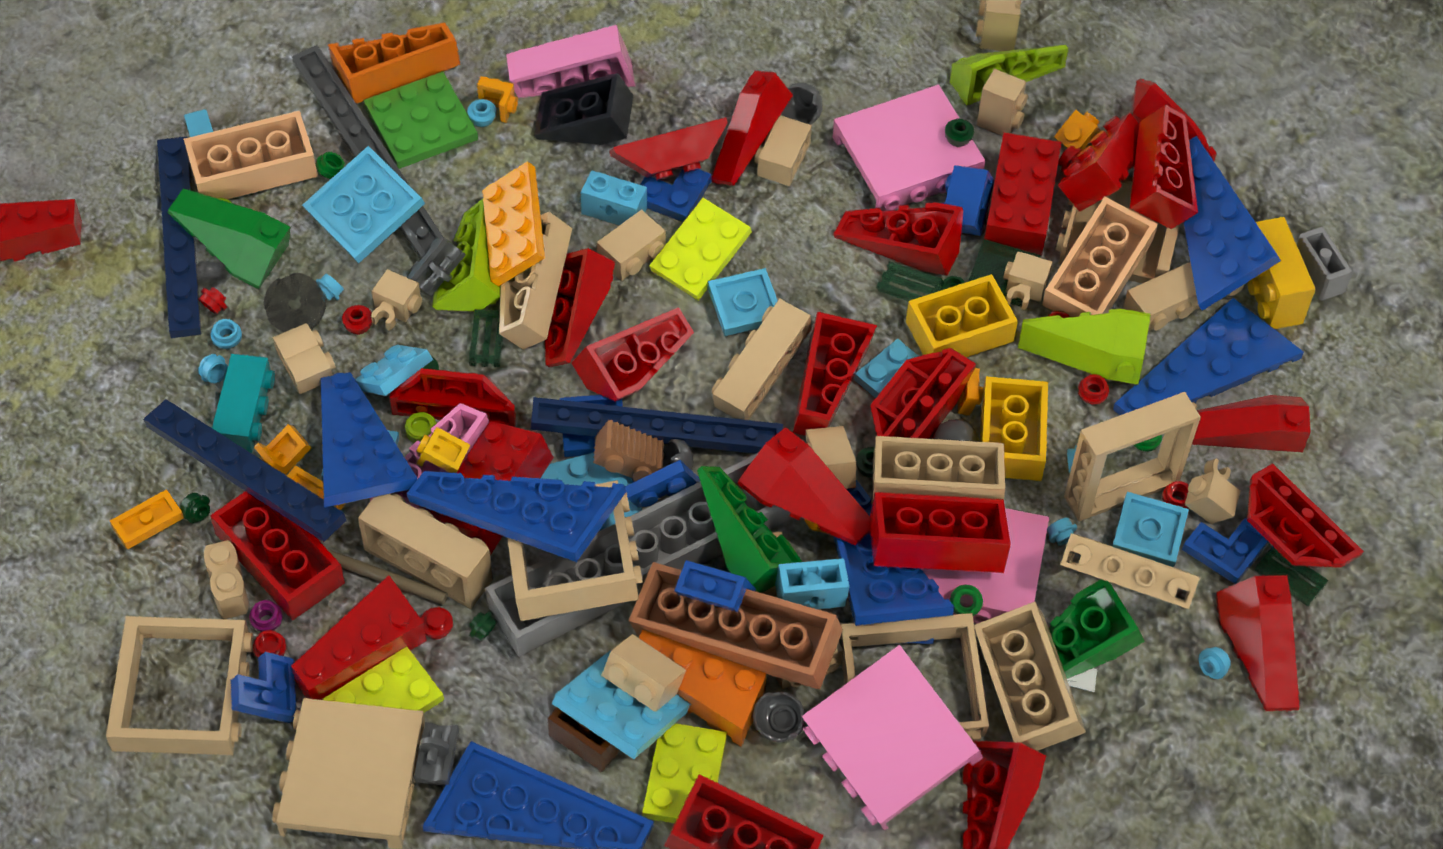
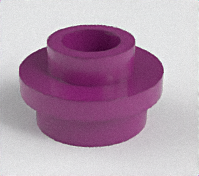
M269 600L256 603L249 614L252 627L259 632L277 629L283 619L281 608ZM263 616H272V618L268 620H261Z

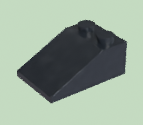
M618 73L542 92L534 137L539 140L595 145L627 139L634 95Z

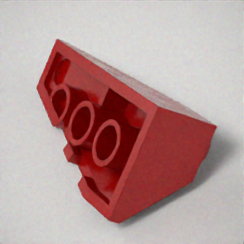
M754 71L740 92L711 178L714 183L735 185L793 97V94L775 72Z
M1267 395L1197 410L1201 418L1192 445L1303 453L1311 433L1309 406L1302 397Z
M786 427L765 443L738 480L737 484L761 504L770 508L775 505L791 512L790 517L800 520L802 517L818 524L819 530L850 544L856 545L870 533V516L814 450Z
M1287 575L1253 576L1216 592L1220 625L1224 633H1228L1234 645L1233 650L1237 658H1241L1248 671V679L1265 711H1298L1300 705L1293 611Z

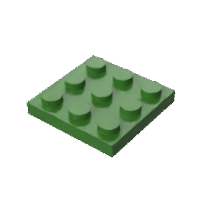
M444 71L363 100L365 110L388 153L399 169L478 140V132Z

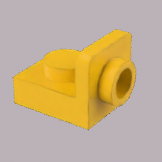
M436 427L431 437L426 434L424 435L416 449V452L421 454L416 464L422 467L427 460L449 473H456L471 445Z

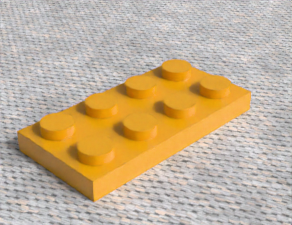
M528 161L482 190L490 281L498 287L545 259L536 169Z

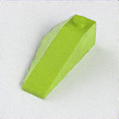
M1066 45L980 53L968 58H961L952 63L950 83L966 106L981 100L982 89L994 69L1029 82L1064 68L1069 48Z
M483 199L464 212L454 241L458 244L456 247L466 255L450 273L453 278L449 282L444 280L434 292L432 307L436 310L480 312L489 304H495L500 298L501 285L498 287L490 281Z
M1111 309L1109 313L1091 315V312L1080 313V316L1062 318L1060 315L1023 319L1018 348L1090 374L1100 375L1107 380L1138 385L1144 361L1151 313Z

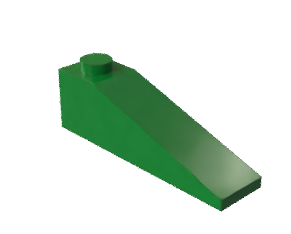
M183 188L168 209V214L192 237H196L206 247V251L212 257L216 256L233 277L257 289H260L289 245L290 226L265 213Z
M701 466L697 472L727 568L732 574L746 577L756 588V592L767 591L775 586L779 564L802 562V560L782 534L776 537L764 524L768 519L762 512L757 513L754 509L747 506L745 503L746 495L720 467Z
M1103 579L1078 592L1070 600L1071 604L1066 610L1050 622L1051 626L1049 627L1067 679L1116 659L1145 642L1110 582Z

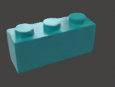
M231 354L212 429L250 453H253L255 441H260L262 423L260 421L262 415H266L268 411V389H273L275 383V371L271 370L268 358Z

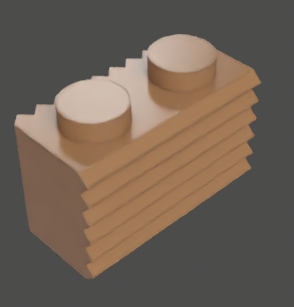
M608 420L595 437L593 463L605 467L609 472H618L637 481L663 468V440L652 438V435L647 436L646 433L641 434V431L630 429L629 426L625 427L624 424L619 425L618 422H613V420Z

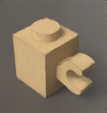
M1017 251L1014 262L1008 261L1003 279L1008 280L1006 300L1009 306L1013 298H1020L1023 301L1021 307L1023 310L1028 307L1030 299L1041 302L1053 261Z
M387 269L372 290L374 310L371 315L372 323L376 325L379 319L388 318L385 325L386 330L390 331L396 324L395 318L406 322L412 313H416L422 304L419 283Z
M1217 458L1206 462L1204 475L1192 478L1188 486L1185 502L1187 507L1210 524L1234 517L1241 492L1227 481L1230 477L1229 467L1218 470L1219 460Z

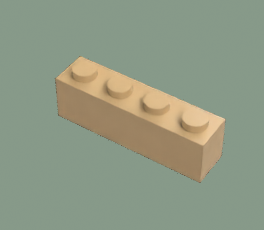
M1191 262L1127 290L1123 308L1151 313L1148 332L1153 329L1159 330L1168 322L1177 318H1186L1194 310L1200 308L1196 296ZM1244 285L1228 295L1233 296L1239 293L1244 288Z
M780 298L774 307H768L762 317V324L758 330H752L748 335L744 350L741 354L737 353L732 358L729 364V371L725 377H720L715 382L712 388L715 408L735 419L749 420L812 330L811 315Z

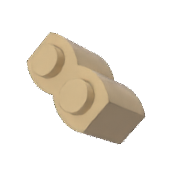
M307 323L272 337L276 352L299 394L321 386L322 377L333 375L332 370L336 369L333 358L329 352L323 353L320 347L324 345L316 329L311 331Z
M229 540L206 545L204 561L218 613L223 619L247 614L249 600L234 545Z

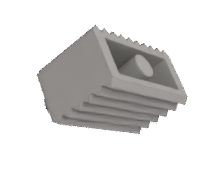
M1319 227L1300 234L1297 247L1315 286V295L1319 296V300H1325L1346 292L1353 272L1323 227Z

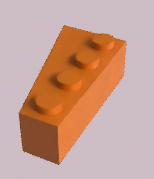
M445 22L408 29L407 34L397 35L392 32L381 34L382 39L367 42L364 41V38L352 40L353 44L339 47L338 43L328 44L333 69L356 104L363 102L367 98L460 65L456 39Z

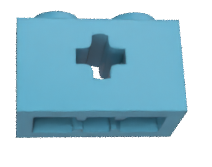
M591 170L580 192L581 214L616 225H621L640 210L644 212L647 210V187Z
M844 558L779 564L775 581L777 598L814 609L845 607L850 587Z

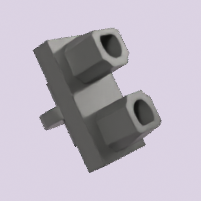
M441 235L440 238H436L431 243L430 250L420 261H416L410 268L411 272L407 278L418 282L419 287L432 296L444 280L449 282L453 278L450 273L466 254Z
M425 722L414 774L415 782L427 783L431 786L444 787L449 785L460 731L458 725L441 726Z

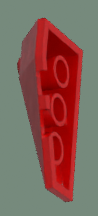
M933 202L926 203L925 207L910 209L909 205L899 206L898 210L882 211L880 208L845 211L833 235L839 240L920 271L948 276L960 252L964 210L959 206Z
M589 248L566 254L548 336L545 340L546 366L554 367L571 362L610 290L615 261Z
M678 307L586 346L571 364L588 390L613 401H618L640 391L693 335L694 331Z
M973 741L983 758L973 766L970 762L967 763L963 769V784L967 785V801L963 802V813L967 814V830L963 833V849H1007L1039 789L1046 755L1021 742Z

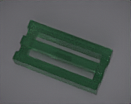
M889 261L887 264L888 270L883 272L881 276L882 281L878 282L876 287L879 292L910 301L922 296L891 286L889 283L893 282L926 294L941 291L945 283L942 278ZM894 273H895V274H898V275H901V276H904V277H907V278H910V279H913V280H916V281H919V282H922V283H925V284H928V285H931V286H934V288H933V287H930V286H927V285H924V284H921V283H918V282H915V281H912V280H909V279H906V278H903V277H900V276H897V275H894Z
M475 309L469 366H476V363H481L482 367H488V364L500 367L503 336L499 334L500 311ZM481 317L486 318L483 353L482 355H477ZM493 318H498L494 355H489Z
M1273 546L1255 568V571L1262 576L1287 575L1290 595L1308 607L1328 583V579L1310 567L1292 565ZM1274 556L1290 568L1284 567L1279 562L1274 560L1272 557ZM1298 575H1302L1304 578L1315 584V587L1306 582L1305 580H1303Z

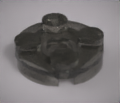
M302 273L289 274L290 276L273 281L268 287L263 301L269 322L283 333L305 323L308 324L312 331L323 318L326 309L327 297L319 284L311 277ZM297 297H301L300 308L291 311L292 307L288 305V302L290 300L295 301Z

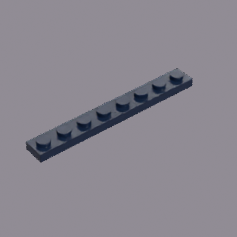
M187 136L157 140L168 323L171 338L202 335L195 237H192L168 214V209L183 188L192 191L190 163L184 139Z
M533 397L530 430L596 437L608 420H613V422H618L619 425L624 424L625 427L629 426L630 429L641 431V434L646 433L647 436L652 435V438L663 440L664 444H668L671 439L684 440L689 447L753 454L759 453L765 443L783 429V424L538 397Z
M167 399L143 419L147 428L321 541L325 542L347 521L344 512L334 506L324 508V500Z

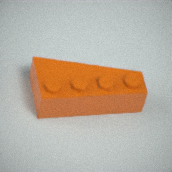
M642 629L639 639L686 669L677 694L690 703L687 712L690 714L693 712L705 720L707 725L714 730L727 732L732 741L742 747L753 722L754 705L765 693L767 673Z

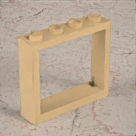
M1186 392L1081 430L1064 498L1078 522L1122 506L1127 492L1146 497L1164 490L1172 482L1180 481L1201 418L1196 410L1197 404L1191 402ZM1164 434L1157 458L1101 478L1108 454Z
M618 480L596 484V486L612 487V484L618 483ZM627 492L613 510L624 573L530 590L524 545L522 542L507 537L515 599L520 621L639 600L637 584L643 583L640 565L633 567L632 562L639 560L636 541L629 542L628 539L629 536H634L631 516L624 517V512L630 511Z
M1073 533L1070 534L1060 564L1187 609L1190 608L1200 579L1199 576ZM1075 553L1081 554L1079 563L1072 562ZM1178 588L1187 591L1184 600L1175 597Z
M972 613L855 625V623L841 624L843 631L839 643L843 649L842 667L845 684L856 677L852 647L927 641L931 638H934V640L960 638L972 721L959 722V724L972 741H979L981 737H985L989 728Z
M126 616L106 733L111 750L119 752L233 755L235 742H239L242 728L241 723H238L239 712L232 710L231 679L237 674L249 677L250 665L249 662H246L247 652L253 651V633L248 632L246 621ZM144 638L232 641L220 731L129 728Z

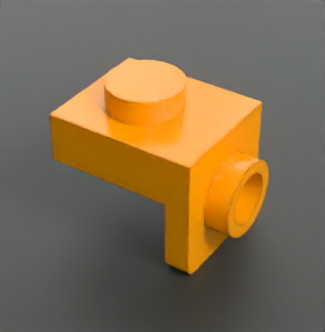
M481 76L477 84L478 100L486 99L493 102L499 108L500 121L506 123L510 113L514 114L518 105V97L514 93V84L496 78L491 79Z
M1075 109L1055 134L1054 138L1062 142L1061 144L1066 148L1074 146L1076 149L1081 148L1083 150L1095 134L1097 135L1101 132V129L1097 126L1100 121L1087 111L1082 115Z
M980 368L974 369L958 400V414L970 416L976 404L980 405L982 401L983 387L979 386Z
M287 424L267 446L259 442L254 446L255 450L261 455L259 459L284 474H287L312 448L297 429L290 424Z

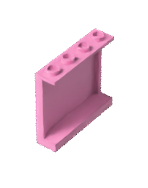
M940 85L834 119L832 138L837 146L845 145L876 199L875 208H880L882 211L896 210L899 206L921 202L925 198L939 193H947L946 180L948 175H952L954 165L984 169L985 159L973 139L962 147L953 146L948 142L945 136V126L949 121L960 118Z
M1005 508L1011 546L1004 573L940 569L922 570L929 579H933L939 586V593L944 599L950 600L953 590L964 584L975 586L981 592L983 605L981 610L973 616L975 624L1035 601L1049 522L1048 516ZM963 595L960 598V603L964 607H969L972 605L973 599L970 595Z
M900 645L802 716L808 725L803 728V731L814 746L820 742L827 752L822 757L833 772L837 769L842 771L846 779L841 783L851 797L854 799L859 795L866 804L861 810L872 826L879 822L884 830L889 828L886 824L888 821L969 762L973 766L983 758L978 747Z

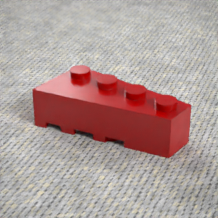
M1164 105L1139 122L1130 209L1173 229L1196 215L1198 207L1186 116Z
M1130 112L1120 119L1116 115L1107 121L1103 126L1105 131H1101L1090 140L1092 146L1086 147L1077 155L1079 161H1075L1063 171L1066 176L1060 181L1058 186L1079 212L1102 200L1104 196L1107 197L1119 190L1122 186L1120 181L1125 180L1130 174L1128 170L1134 167L1139 123Z
M76 200L0 203V261L13 258L15 262L25 259V256L31 253L40 252L41 254H46L81 245L82 220Z
M817 312L809 339L793 433L806 436V430L830 426L855 373L870 347L877 325Z
M388 575L291 665L295 682L305 698L323 700L326 696L406 646L411 651L426 642L424 622L390 575Z

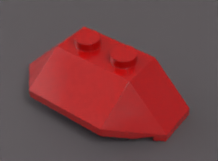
M1143 78L1138 79L1131 105V114L1139 123L1164 105H1167L1186 116L1189 140L1197 136L1213 161H1215L1217 153L1212 146L1208 145L1206 137L1196 123L1156 83L1144 80Z
M724 117L615 146L609 150L611 157L645 177L655 175L656 180L673 176L672 170L683 168L684 173L701 168L700 163L709 158L728 123L727 118Z
M952 348L907 359L870 405L876 436L929 439L957 404L976 367V363Z
M421 368L390 393L392 415L410 417L415 413L424 412L433 416L434 419L441 420L461 403L486 413L489 422L493 421L516 427L515 405L491 378L486 375Z
M1273 463L1251 476L1247 521L1292 565L1342 568L1363 554L1364 551Z

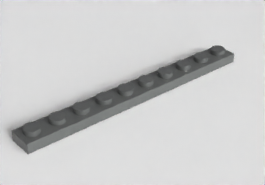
M315 45L292 56L295 67L354 158L369 146L408 184L319 46ZM424 206L400 226L401 231L420 260L430 250L431 243L442 235Z

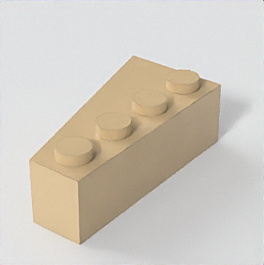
M980 0L978 15L984 16L983 20L978 19L976 37H981L980 49L996 51L1014 50L1021 12V0Z
M551 212L540 215L545 259L501 285L499 334L523 350L547 339L572 233V228Z

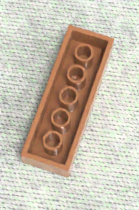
M655 562L652 563L639 594V600L636 601L629 618V622L638 636H640L643 629L767 673L768 675L818 690L821 689L843 631L837 615L746 589L738 612L678 595L674 590L682 570Z

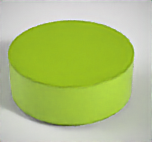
M424 412L411 415L405 423L407 438L415 443L417 440L420 442L425 434L429 436L432 433L431 428L436 425L434 417Z

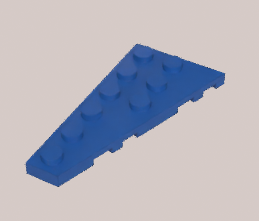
M1195 136L1189 140L1198 213L1184 221V228L1198 306L1203 311L1281 260L1198 137Z
M1232 298L1143 377L1138 385H1134L1115 402L1113 410L1117 414L1122 415L1182 392H1186L1191 402L1196 403L1198 399L1208 395L1210 397L1248 382L1253 376L1268 371L1269 373L1279 368V365L1288 361L1293 363L1300 360L1304 351L1236 299Z
M351 372L336 373L332 376L322 377L321 412L324 508L409 490L417 481V476Z
M424 471L407 492V497L410 503L577 562L626 491L625 485L613 483L612 487L596 486L595 482L583 481L582 485L564 484L562 480L512 477L511 481L496 480L495 475H483L482 479L464 478L462 473Z
M856 480V488H847V490L870 516L872 509L871 498ZM871 533L866 535L856 545L833 536L838 558H844L850 586L848 599L855 625L953 615V604L949 599L943 598L939 593V586L933 579H929L922 569L874 566Z
M470 741L450 777L449 785H445L424 822L423 831L574 849H643L654 827V821Z

